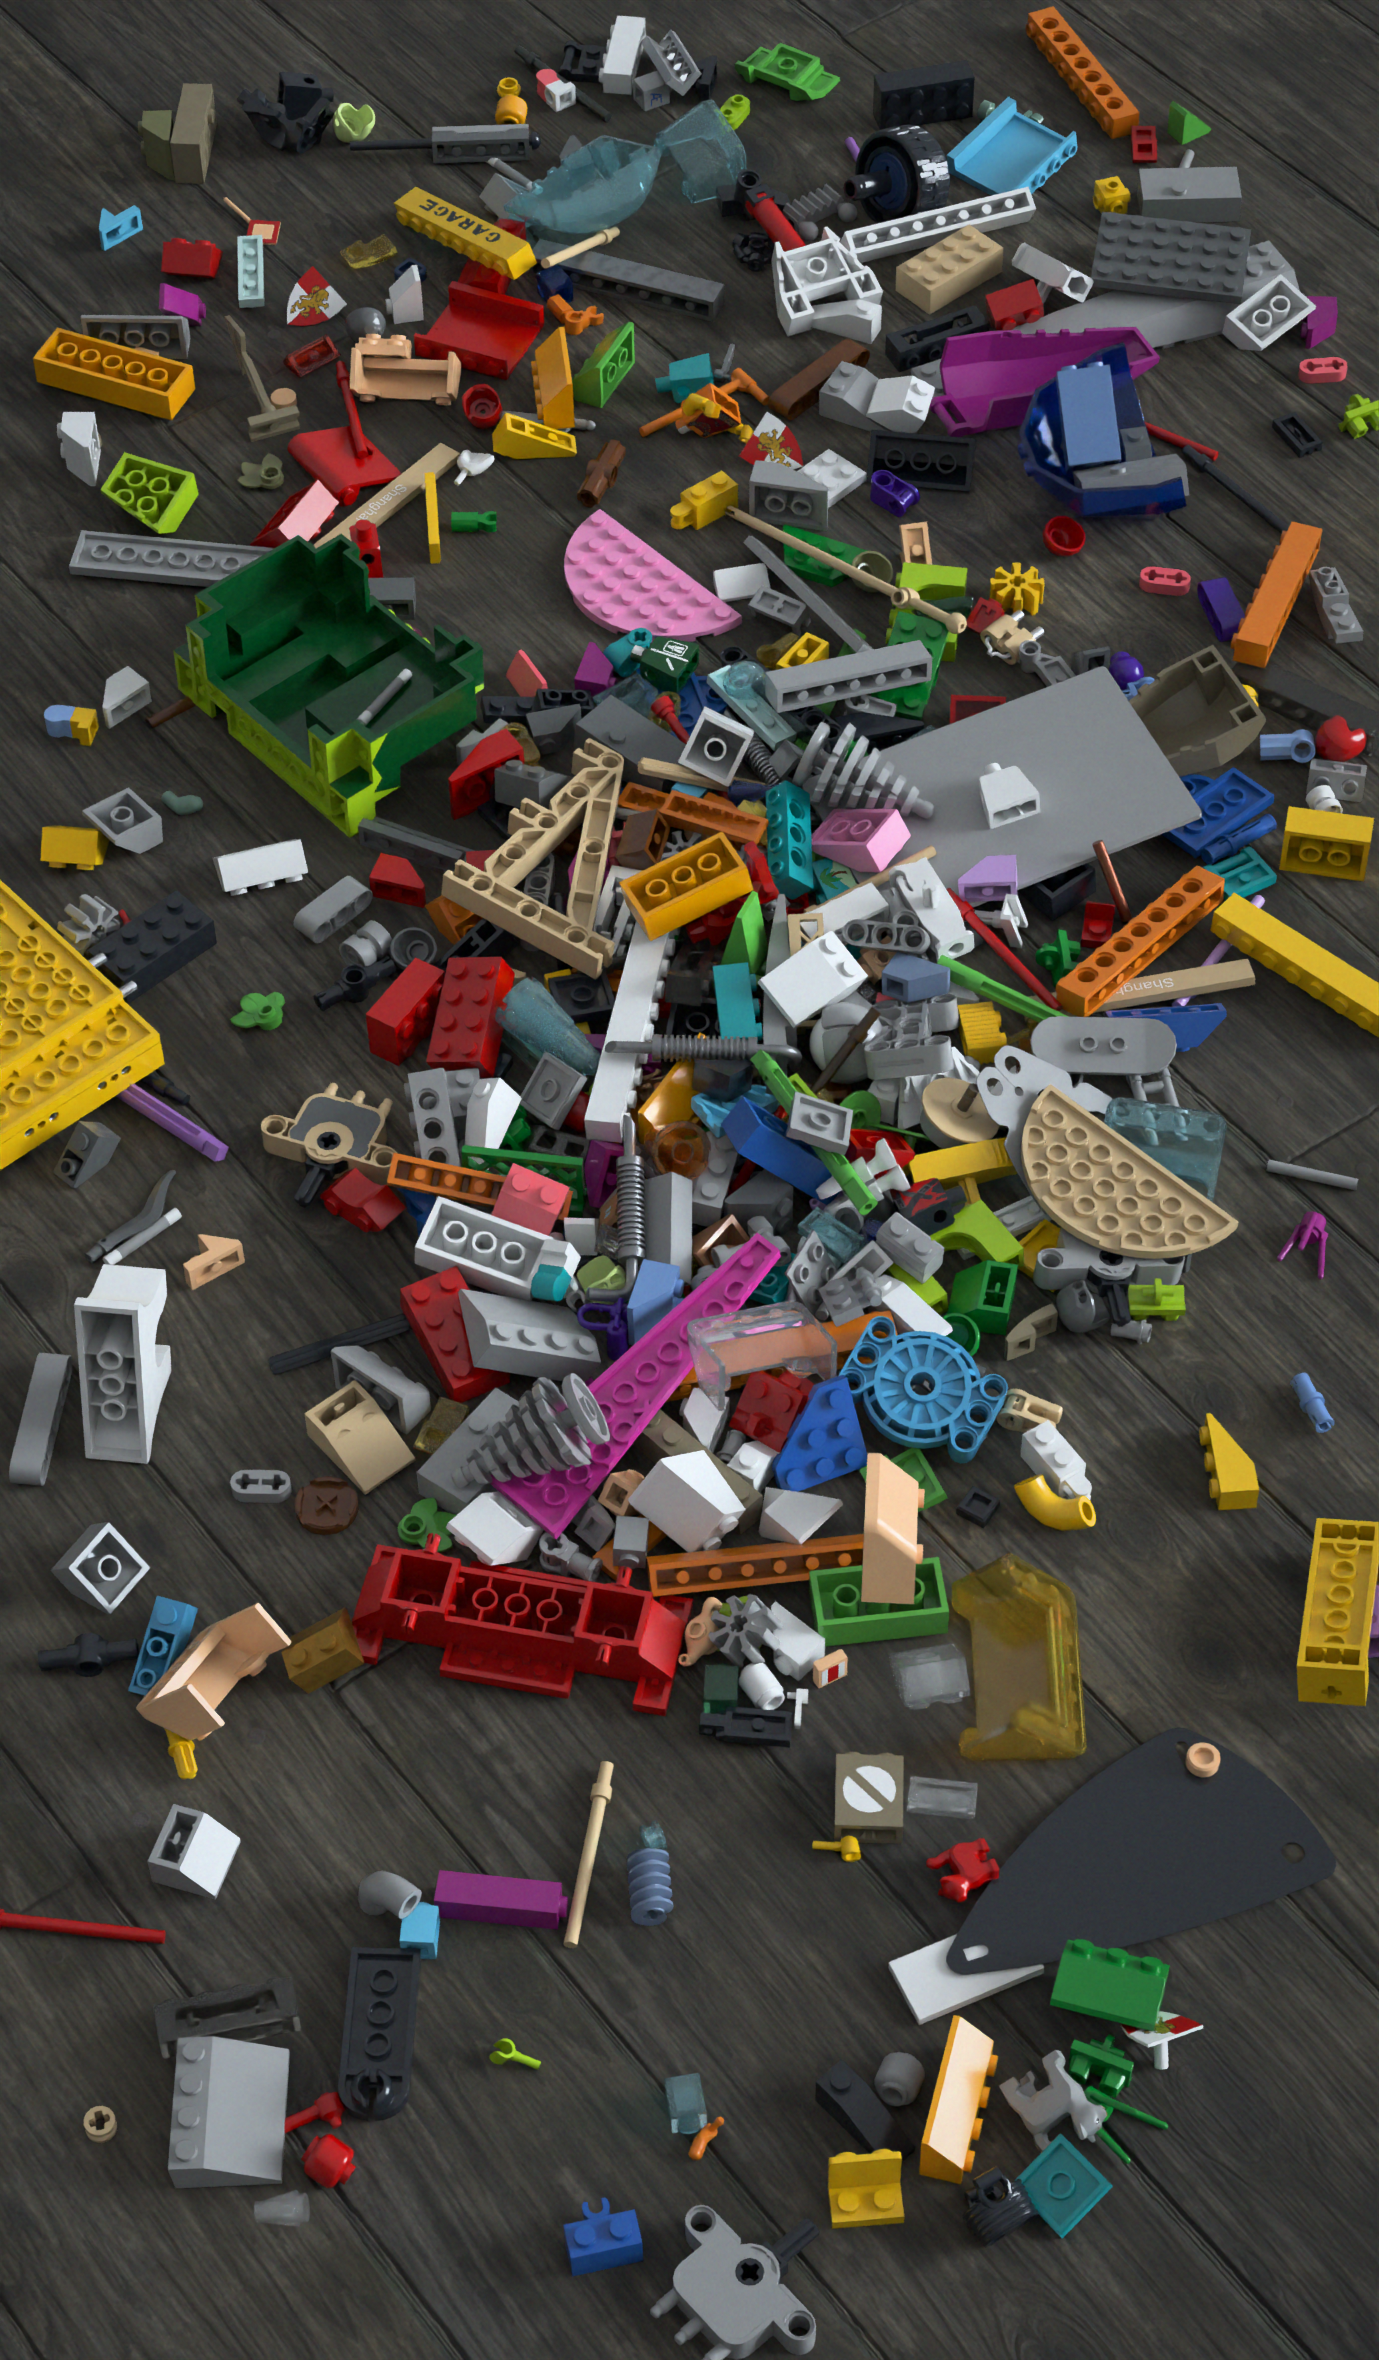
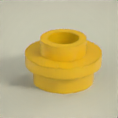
M504 78L499 82L497 93L501 97L506 95L518 96L521 93V86L514 78Z

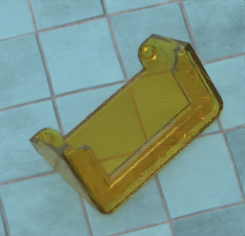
M1010 1552L951 1583L952 1606L954 1610L971 1621L977 1729L973 1727L966 1728L960 1733V1754L975 1761L1072 1760L1083 1755L1086 1752L1087 1742L1077 1606L1071 1589L1065 1583Z

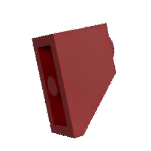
M380 853L369 876L370 890L373 893V897L425 908V885L408 859Z

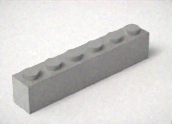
M917 640L766 672L765 696L775 711L780 713L931 681L932 656L922 642Z

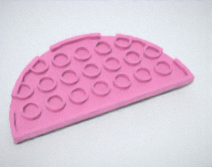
M601 509L590 515L577 528L568 543L564 558V574L566 586L573 596V601L590 620L610 632L617 634L620 631L629 634L636 628H646L652 634L651 643L659 636L694 642L696 637L711 633L713 636H717L742 624V615Z

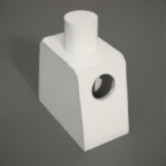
M991 763L985 767V775L979 778V787L990 829L1041 812L1039 792L1017 766L1001 769L998 763Z

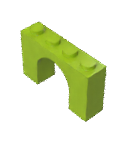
M903 562L902 573L897 572L895 587L914 589L919 594L920 600L928 604L963 606L967 584V568ZM892 603V607H896V609L890 610L889 626H892V628H887L886 644L889 642L898 611L913 614L911 611L914 608L901 609ZM949 633L941 661L955 662L958 634Z
M982 1199L974 1204L966 1205L960 1212L955 1214L954 1224L930 1235L931 1240H935L945 1248L944 1252L964 1248L977 1255L983 1262L991 1260L1016 1264L1018 1269L1024 1266L1023 1247ZM893 1263L881 1274H886L904 1282L939 1315L948 1311L947 1293L933 1276L922 1284L896 1263Z

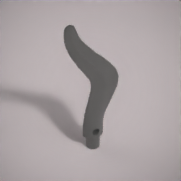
M170 1170L159 1179L139 1215L94 1243V1247L84 1254L90 1263L95 1262L102 1255H106L121 1241L148 1229L159 1220L164 1208L169 1183L176 1174V1171Z

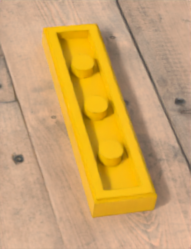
M427 472L424 474L430 563L433 564L440 563L441 561L435 474L434 472Z

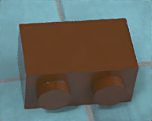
M657 809L628 815L615 855L618 863L623 867L643 871L661 861L670 826Z

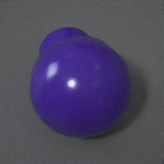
M1117 652L1111 657L1108 671L1121 690H1127V683L1136 682L1144 677V669L1141 663L1127 652Z

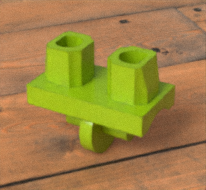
M1359 394L1352 395L1349 399V405L1345 406L1344 421L1338 424L1341 432L1348 430L1354 439L1362 437L1368 431V427L1365 424L1367 422H1370L1374 430L1378 431L1379 400L1370 403L1369 398L1363 399Z
M1154 1278L1153 1285H1129L1128 1308L1130 1315H1132L1134 1320H1146L1149 1315H1161V1318L1165 1321H1176L1179 1316H1185L1184 1285H1162L1161 1278Z

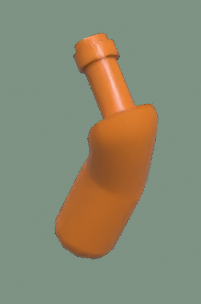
M721 2116L717 2117L712 2124L704 2125L693 2139L688 2153L692 2160H700L707 2143L717 2136V2129L724 2124V2119Z

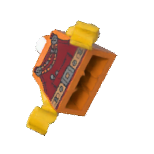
M712 383L707 384L696 393L689 394L687 399L682 401L683 417L675 422L677 430L681 434L693 430L701 437L707 438L723 431H729L740 435L739 440L747 444L754 433L749 425L741 423L738 402Z

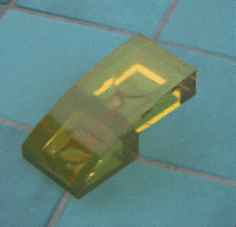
M384 233L367 244L358 240L340 251V255L352 269L372 266L398 254L396 247Z
M439 1397L430 1420L426 1419L414 1444V1449L433 1455L467 1419L470 1412L469 1406Z

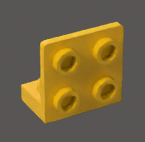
M879 2149L871 2154L861 2155L843 2152L828 2159V2197L832 2229L904 2223L900 2185L901 2152H892L888 2149Z

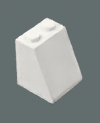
M704 707L678 763L729 787L753 737L754 730Z
M704 1450L660 1459L628 1498L629 1503L646 1518H649L653 1524L687 1552L716 1550L722 1544L721 1539L738 1525L739 1517L746 1510Z

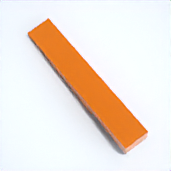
M632 782L627 783L617 804L619 808L641 812L657 809L670 827L710 836L723 832L728 840L746 844L754 840L757 845L769 825L768 819L679 791L672 790L668 794Z

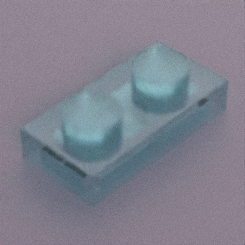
M816 1207L798 1224V1233L807 1238L811 1230H815L827 1253L844 1264L865 1246L864 1237L819 1207Z

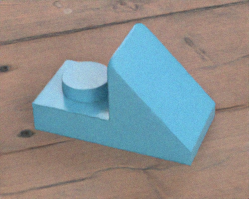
M135 205L116 216L102 208L99 224L102 250L106 251L143 230L141 212Z

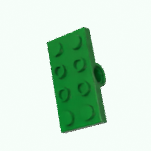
M898 611L887 647L920 640L932 656L931 681L872 693L871 697L896 704L894 716L922 721L931 690L936 685L941 658L950 633L946 628V624L937 620Z

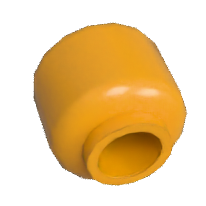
M515 95L502 97L497 103L495 114L497 125L525 124L528 109L526 102Z

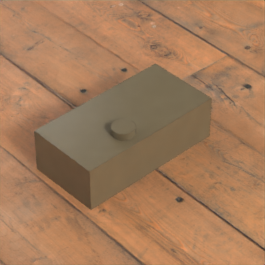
M183 84L170 141L175 183H205L217 127L212 84Z

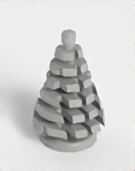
M824 722L819 724L805 749L792 781L793 784L802 786L810 777L814 767L823 769L810 804L819 806L826 797L836 776H839L828 807L837 808L851 783H854L855 786L847 802L846 809H856L865 791L868 790L871 793L864 809H875L880 798L883 797L887 799L883 809H894L897 804L902 807L900 815L909 816L911 811L925 819H929L932 816L935 808L934 804L927 800L919 799L920 791L915 786L911 788L909 793L904 791L907 779L902 774H899L894 785L888 783L894 769V765L889 761L886 762L878 778L873 776L882 756V753L877 748L873 749L863 769H859L869 744V740L861 735L847 762H844L856 732V728L851 723H848L832 754L824 751V746L830 733V726Z
M575 1373L565 1376L562 1381V1396L550 1379L547 1380L545 1377L538 1378L532 1384L534 1386L532 1391L526 1390L518 1401L519 1406L513 1404L505 1414L506 1422L503 1421L501 1423L498 1421L492 1427L493 1437L486 1434L480 1440L479 1448L482 1450L481 1454L476 1449H473L466 1456V1461L469 1464L465 1467L461 1466L451 1473L454 1484L459 1488H463L474 1479L479 1484L492 1483V1477L488 1473H492L497 1480L505 1482L511 1480L512 1473L517 1477L523 1478L532 1475V1470L538 1475L551 1474L549 1470H552V1468L556 1471L571 1469L569 1466L571 1464L575 1467L591 1464L589 1459H592L590 1448L586 1445L588 1444L586 1437L592 1443L602 1445L610 1440V1433L596 1399L583 1380Z

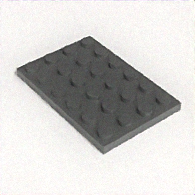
M1102 212L1091 278L1094 281L1092 287L1241 304L1251 229Z

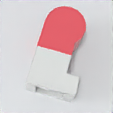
M542 69L537 72V93L555 112L576 104V87L571 82L564 84L552 69Z

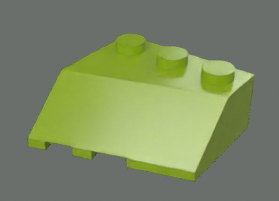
M125 452L101 488L103 495L159 534L175 532L199 495L194 473Z

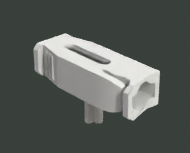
M1026 243L1020 244L1012 259L1014 267L1040 280L1037 290L1043 304L1052 287L1083 303L1094 283L1092 278Z
M922 858L914 863L894 866L889 871L890 885L898 887L905 907L917 915L918 927L928 933L930 937L929 947L936 953L937 961L941 955L954 959L971 952L974 948V935L964 927L960 910L927 858ZM896 875H904L905 878H906V880H903V876H899V877H897V879H896L895 876H896Z

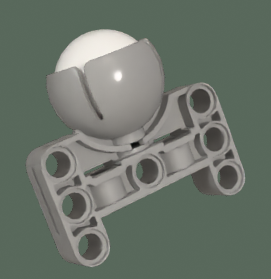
M944 994L909 1003L895 999L873 1004L872 1007L881 1013L868 1030L867 1033L869 1035L865 1041L856 1046L830 1082L854 1084L867 1078L881 1080L938 1074L952 1070L954 1068L950 1037L943 1035L931 1036L932 1032L953 1030L960 1026L956 996ZM846 1002L832 1004L823 1008L822 1017L816 1022L810 1035V1052L814 1062L822 1071L850 1036L847 1033L853 1025H858L868 1012L867 1008Z

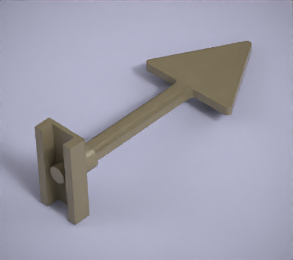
M230 315L224 316L242 375H247L261 407L260 415L247 418L248 436L251 442L300 429L297 420L299 411L296 405L278 410L275 409V406L271 405L253 361L247 355L245 333Z

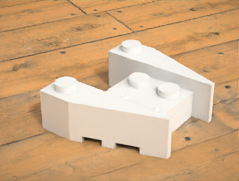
M824 227L820 242L784 252L779 241L775 242L771 261L777 315L787 336L811 330L815 312L809 301L843 291L848 300L860 299L880 305L883 290L873 271L868 266L864 267L857 260V255L852 250L848 251L839 242L840 238L828 227Z

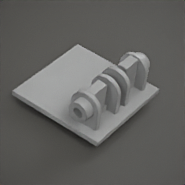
M811 1230L785 1272L786 1277L798 1296L795 1310L805 1308L809 1317H813L823 1301L818 1289L825 1286L837 1272L815 1230Z

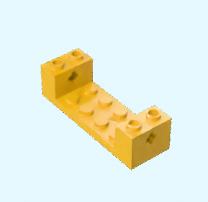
M1316 1519L1297 1659L1298 1701L1366 1706L1369 1683L1368 1650L1377 1581L1379 1582V1522Z

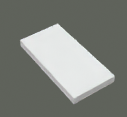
M956 1934L889 1962L888 1968L918 2025H921L1044 1973L1043 1964L968 1975L955 1973L949 1968L946 1956L957 1936ZM983 1944L963 1949L968 1961L988 1954V1948Z

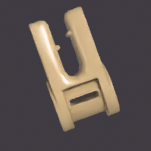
M1010 1389L1007 1391L1004 1400V1408L999 1411L996 1418L1002 1427L1026 1433L1047 1420L1056 1428V1424L1059 1423L1062 1416L1063 1408L1030 1395L1021 1389Z

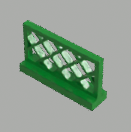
M463 1145L461 1151L463 1168L491 1173L487 1169L494 1167L500 1172L497 1175L507 1177L511 1167L506 1166L501 1161H511L545 1177L553 1173L560 1178L556 1182L570 1185L568 1186L570 1187L569 1190L573 1191L568 1217L583 1218L587 1199L583 1158ZM470 1157L481 1158L484 1162L478 1164ZM532 1164L542 1165L544 1169L539 1171ZM561 1168H575L576 1171L568 1174ZM463 1202V1205L465 1206L494 1209L490 1207Z

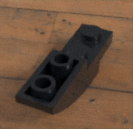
M537 689L535 697L482 696L480 701L484 723H495L500 718L508 723L509 731H527L526 714L580 704L582 719L594 709L590 690Z

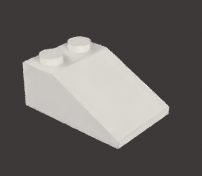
M830 931L809 943L762 977L757 983L791 1026L795 1028L821 1013L823 1008L836 1004L853 994L868 975L834 932Z

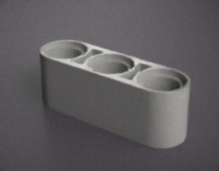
M346 876L302 908L295 916L294 928L313 942L321 943L364 911L371 903L373 893L353 877Z
M853 919L848 921L843 928L845 941L860 949L922 954L930 946L928 933L915 925ZM856 927H863L864 937L859 941H853L852 931ZM885 930H892V941L888 944H882L880 941L881 933ZM914 933H920L922 936L920 945L910 947L909 937Z

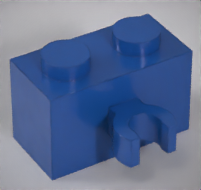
M601 2198L602 2211L592 2213L589 2210L588 2202H583L582 2213L584 2220L563 2225L565 2246L572 2277L643 2261V2243L635 2209L610 2215L608 2200Z

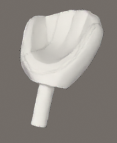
M464 450L457 459L461 473L455 479L454 484L459 486L466 475L475 476L488 469L494 462V456L484 453H471L469 450Z

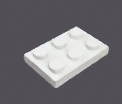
M830 449L797 471L828 488V508L863 484L867 479L865 471Z

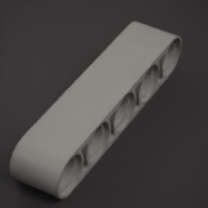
M39 1353L37 1355L10 1462V1483L41 1486L45 1484L71 1379V1355Z

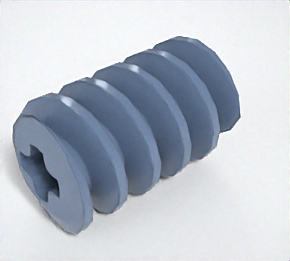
M651 1848L634 1850L626 1857L628 1860L627 1871L629 1872L628 1883L630 1884L629 1895L631 1896L630 1907L632 1908L631 1919L640 1925H659L667 1919L666 1914L673 1910V1902L670 1900L672 1890L669 1888L671 1877L668 1876L670 1865L667 1864L669 1853L665 1850Z

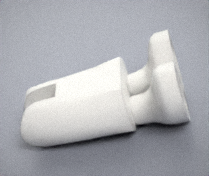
M884 1138L877 1141L875 1157L866 1163L861 1156L850 1163L877 1201L884 1199L882 1192L889 1189L904 1192L911 1188ZM889 1169L884 1176L877 1180L875 1179L874 1175ZM832 1176L820 1185L816 1192L820 1199H825L840 1192L842 1188ZM843 1190L844 1195L829 1203L825 1208L830 1217L835 1216L841 1208H855Z

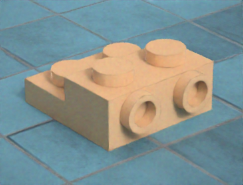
M366 334V338L359 337V343H355V348L360 351L363 357L412 359V343L410 340H406V336L391 335V339H383L378 334Z

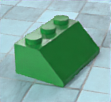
M1068 1939L1062 1953L1050 2005L1154 2031L1163 2001L1170 1965L1164 1964L1161 1960L1154 1957L1140 1958L1128 1955L1126 1951L1119 1948L1104 1949L1094 1946L1093 1943L1087 1940L1076 1939L1073 1941Z

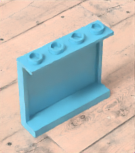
M1007 97L947 154L949 173L991 196L1024 187H1029L1032 194L1054 172H1057L1067 159L1074 156L1078 147L1076 132L1073 131L1067 137L1054 132L1018 113L1016 100Z

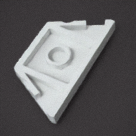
M952 1047L954 1068L952 1070L938 1074L900 1077L898 1129L903 1130L920 1123V1115L923 1110L921 1103L922 1093L930 1082L939 1078H956L977 1084V1077L980 1072L972 1064L967 1063L964 1056L955 1047ZM987 1085V1089L989 1090V1092H991L994 1086L989 1087Z

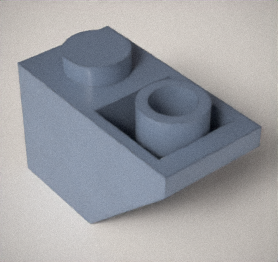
M897 951L882 971V994L908 1003L948 994L950 991V968Z

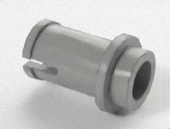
M1131 1320L1130 1323L1125 1324L1123 1327H1118L1117 1324L1112 1323L1111 1336L1137 1340L1138 1344H1142V1342L1148 1343L1152 1324H1147L1146 1320L1141 1322Z
M737 1430L728 1431L722 1450L717 1452L716 1457L727 1465L745 1443L746 1436Z

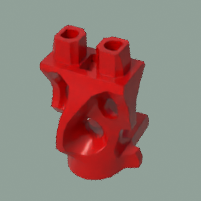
M754 840L743 846L747 857L746 866L754 889L753 891L758 893L760 905L767 904L778 898L779 891L773 882L763 852L759 851ZM751 892L683 925L682 927L686 926L685 928L693 944L708 938L712 946L718 945L732 931L736 916Z

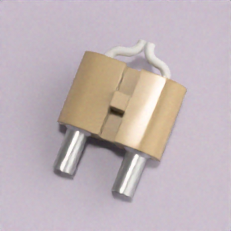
M1017 610L1011 616L1004 614L985 628L980 636L988 648L987 654L990 657L998 656L1006 663L1013 665L1020 660V644L1027 640L1036 641L1044 634L1043 628L1037 627L1032 632L1025 628L1021 630L1017 628L1018 621L1024 618V613L1021 610Z

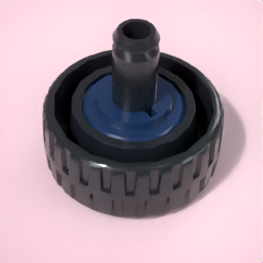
M901 125L879 130L865 140L857 156L855 176H851L845 181L843 189L848 199L852 201L860 200L867 215L878 224L891 221L883 219V214L886 216H911L945 207L949 195L950 176L947 160L937 140L928 131L919 126Z

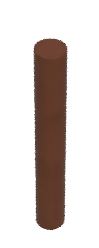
M1103 840L1095 841L1092 843L1119 916L1122 922H1127L1133 917Z

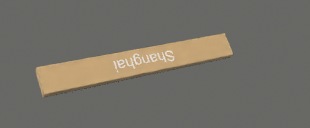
M439 443L314 544L315 548L340 534L350 540L349 527L362 519L376 524V528L379 527L425 489L424 473L434 472L435 480H437L457 464L460 453Z
M1242 959L1133 978L1093 1013L1255 985V975L1249 960ZM1052 992L1051 994L1056 998L1057 993ZM1037 995L1029 996V998L1044 1004ZM1063 1009L1059 1011L1069 1017L1075 1016ZM1024 1016L1026 1024L1038 1023Z

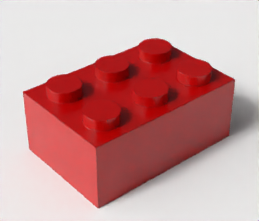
M416 957L366 1013L370 1053L397 1066H400L406 1058H409L414 1053L416 1046L423 1038L425 1039L429 1036L434 1026L445 977L444 970Z

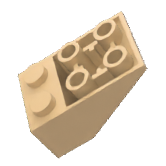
M356 1380L304 1413L308 1436L365 1495L415 1461L414 1455L379 1405Z

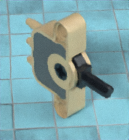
M330 1083L324 1093L314 1094L304 1102L295 1120L280 1115H270L264 1118L261 1122L264 1149L274 1155L298 1162H305L307 1175L294 1197L296 1203L304 1208L311 1205L324 1180L332 1181V1179L339 1178L345 1172L355 1167L372 1182L379 1185H387L393 1153H397L393 1148L385 1146L387 1142L385 1119L393 1104L391 1099H384L377 1109L363 1104L365 1097L363 1091H357L351 1100L337 1097L338 1085Z

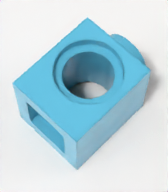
M419 1902L416 1908L407 1917L402 1919L400 1948L421 1949V1959H436L440 1929L438 1906Z

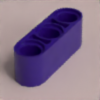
M1222 577L1198 582V599L1219 642L1232 640L1234 633H1238L1240 620L1245 618V614L1228 580Z

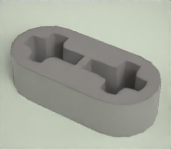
M240 1470L230 1480L232 1495L240 1502L280 1503L287 1500L292 1493L290 1477L287 1473L279 1470ZM244 1483H249L247 1489H241ZM276 1483L281 1484L279 1490H273Z

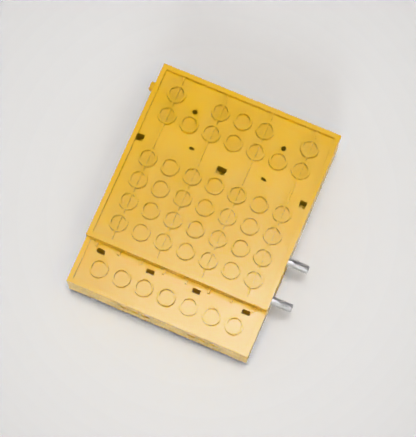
M1 880L0 1170L118 1095L131 1084H135L165 1064L159 1033L123 1000L124 997L137 990L136 983L130 981L118 989L96 969V967L107 961L103 953H99L90 960H86Z

